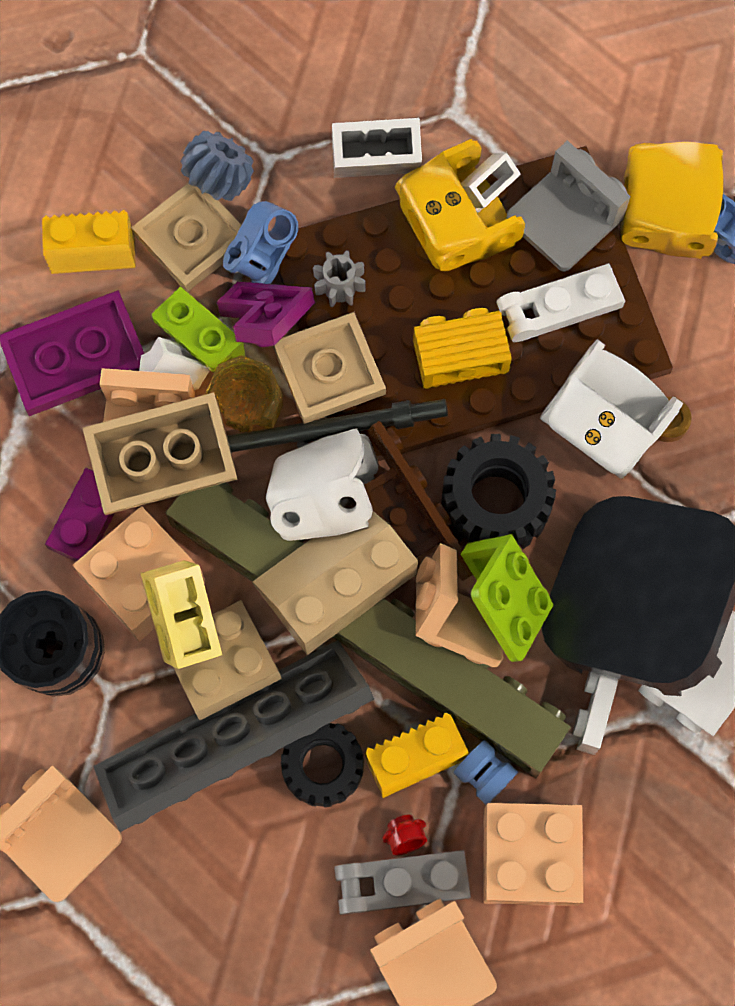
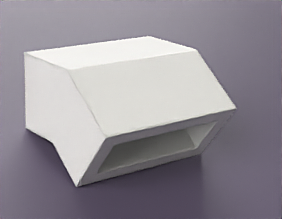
M507 152L493 153L461 182V185L477 213H479L521 173ZM490 174H493L498 180L481 195L476 187Z
M161 337L157 338L150 351L141 355L139 371L190 375L194 391L199 389L210 371L179 343Z

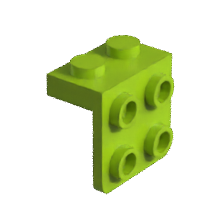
M512 534L467 543L461 556L477 580L471 590L472 600L511 662L522 661L554 605L549 593L542 586L530 566L527 556L522 552Z

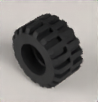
M491 434L490 442L485 443L481 436L473 439L470 449L464 445L457 451L456 460L451 459L447 466L446 476H444L441 505L448 513L452 522L450 526L454 527L453 535L459 541L465 538L470 543L512 534L517 544L524 549L531 544L534 536L536 538L539 537L551 514L556 489H553L555 483L553 471L547 472L549 462L544 455L538 458L535 456L536 447L528 442L524 448L518 445L519 437L510 435L509 442L501 441V434ZM502 477L513 482L519 488L524 502L520 508L513 512L495 514L480 507L471 491L476 483L485 478Z

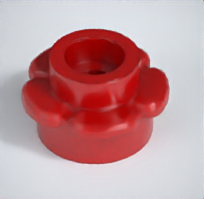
M410 814L399 816L387 824L388 831L385 832L382 840L390 846L393 855L411 853L421 848L427 842V837L423 830L426 827V823L421 819L414 820Z

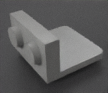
M567 140L555 151L551 172L508 210L506 219L514 215L522 217L525 222L523 237L559 270L568 271L623 220L631 196L618 179L608 177L596 166L593 158L586 151L577 149Z

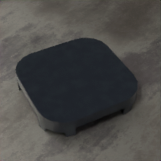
M616 496L596 503L584 513L576 526L551 590L550 599L554 605L541 627L544 642L567 667L581 674L583 670L645 685L658 689L663 695L682 696L681 691L695 687L708 675L714 678L722 664L717 654L735 605V525L729 518L711 511L631 496Z

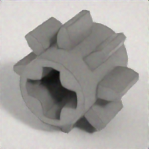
M346 250L343 255L334 256L327 252L324 265H314V277L319 280L314 284L315 294L322 295L325 293L329 298L331 307L336 302L345 301L349 305H353L355 291L365 292V280L360 278L364 274V263L358 262L354 264L350 259L349 251Z

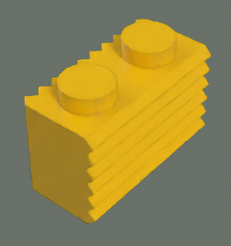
M114 210L111 214L107 211L100 214L97 211L94 215L88 212L85 216L82 213H79L77 216L71 213L68 217L64 214L57 217L54 214L51 218L45 215L42 218L43 256H45L51 274L135 268V238L128 213L125 210H122L120 213Z
M476 308L464 313L463 318L446 321V318L443 316H433L423 320L420 326L414 327L413 343L424 388L428 389L432 386L437 387L439 385H447L448 383L454 384L474 378L480 379L509 372L512 358L500 311L489 313L486 308Z
M444 713L443 718L436 716L434 722L427 720L426 726L419 724L417 730L410 728L408 734L402 732L400 738L393 736L392 741L385 739L383 745L376 743L375 749L368 747L366 763L382 798H385L461 763L469 753L451 714Z

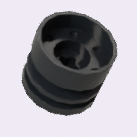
M47 590L28 592L11 601L0 613V670L15 683L51 697L71 695L87 686L99 672L105 654L103 634L96 620L64 595ZM57 640L63 643L62 650H55L53 655L46 652L47 646L55 645Z

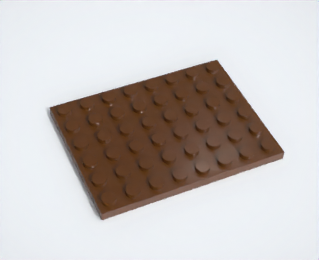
M587 146L577 148L582 149L589 154ZM554 155L516 166L521 175L498 195L506 213L551 172ZM493 174L486 178L490 186L498 180ZM399 199L298 228L297 236L291 243L279 266L278 271L283 285L310 287L313 291L315 303L296 322L298 332L354 312L386 387V395L326 416L327 419L392 408V403L410 400L411 404L446 399L447 417L414 422V427L396 429L395 425L385 427V429L391 427L399 436L404 450L400 452L401 454L544 412L566 382L571 371L597 339L605 344L602 350L628 362L650 380L668 375L673 369L625 243L622 241L618 225L568 271L559 270L524 237L517 241L514 246L487 259L467 263L450 271H440V269H436L428 258L400 207ZM347 250L354 264L358 262L364 263V274L360 278L365 280L366 289L365 292L355 291L353 305H349L345 301L336 302L331 307L329 298L325 293L322 295L315 294L314 284L319 280L314 277L313 267L314 265H324L327 252L334 256L343 255ZM608 263L610 264L625 299L623 308L520 342H512L507 330L510 325L507 316L501 315L512 358L509 372L480 379L474 378L454 384L448 383L447 385H439L437 387L432 386L428 389L423 387L413 343L414 327L420 326L423 320L433 316H443L446 318V321L463 318L464 313L476 308H486L489 313L499 311L496 302L505 294L523 292ZM532 308L523 311L526 318H536ZM369 430L359 431L360 434H365L369 437L377 460H384L381 453L379 452L374 442L370 438L368 434Z

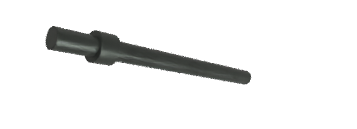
M446 399L411 404L409 400L392 403V408L322 419L306 424L299 423L228 435L227 438L232 453L327 437L356 428L358 431L369 430L378 421L384 427L395 425L396 429L414 427V422L447 417L448 409Z

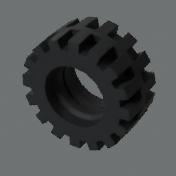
M328 723L319 728L315 733L284 746L283 754L281 755L282 775L288 789L300 801L314 807H332L334 804L344 802L358 788L364 772L363 752L352 732L347 731L344 726L338 723ZM326 745L333 747L342 758L343 765L340 774L336 779L328 783L312 781L303 770L305 755L316 746Z

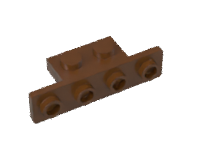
M380 421L376 422L371 426L368 434L390 469L364 485L373 512L390 524L416 558L436 545H440V543L457 550V574L462 581L473 575L461 556L462 551L467 545L466 542L463 540L457 542L448 528L452 525L448 513L439 502L433 504L424 489L428 487V484L422 472L414 464L409 467L400 453L404 450V447L397 433L391 427L385 429Z

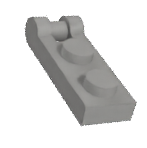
M464 850L344 864L334 867L336 881H341L343 899L338 900L340 915L430 904L440 898L442 902L471 898ZM373 877L375 895L361 897L359 879Z

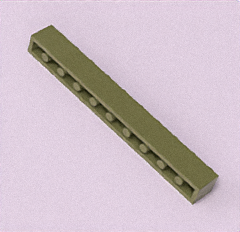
M228 483L179 495L166 511L170 525L250 581L257 579L304 544L305 539L284 540L275 531L271 521L267 519L269 513L251 499H247L244 503L231 494L233 488ZM385 599L381 600L332 637L335 640H339L342 645L443 715L444 713L451 714L456 724L479 740H486L495 751L534 778L539 776L571 728V726L564 722L566 716L559 709L547 702H543L540 706L526 696L528 690L515 679L505 676L502 680L488 670V665L473 663L464 655L444 647H434L422 638L417 637L416 620L413 619L415 613L397 599H392L391 602Z

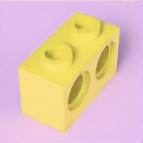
M183 560L141 573L164 662L180 669L221 656L222 651L199 564Z

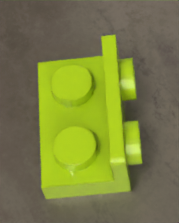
M181 286L152 313L153 321L211 372H216L223 364L235 372L246 361L244 342H236L235 333Z

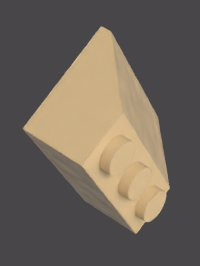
M214 392L83 427L105 515L237 480L227 434Z
M372 512L367 528L337 536L312 538L252 581L253 585L306 655L310 654L417 574L418 560L390 524L375 512Z

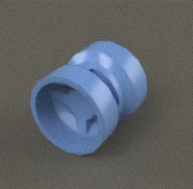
M483 740L459 764L453 774L463 783H470L476 789V796L486 805L518 774V771L509 762H501L495 756V749L486 740ZM491 762L492 765L477 780L475 777Z

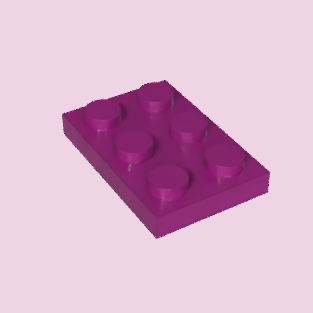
M119 290L0 335L2 350L28 416L100 390L102 368L139 371L141 355L144 354Z

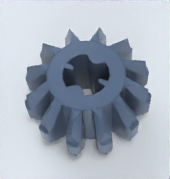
M202 131L199 136L195 135L192 142H189L183 151L184 156L181 159V172L189 178V184L197 186L202 194L208 193L215 200H219L222 197L225 200L232 201L235 196H239L242 190H245L250 183L251 175L254 172L252 168L253 159L245 154V148L235 144L233 138L227 139L223 137L220 132L212 134L209 131Z

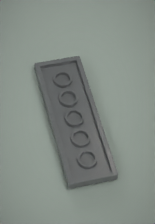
M339 640L279 670L282 679L202 720H199L195 713L94 765L93 767L111 817L118 830L122 832L135 824L146 821L150 816L177 802L187 800L194 793L219 780L229 778L236 771L261 758L271 756L282 747L304 736L315 733L319 728L346 714L355 712L361 706L374 700L369 685Z

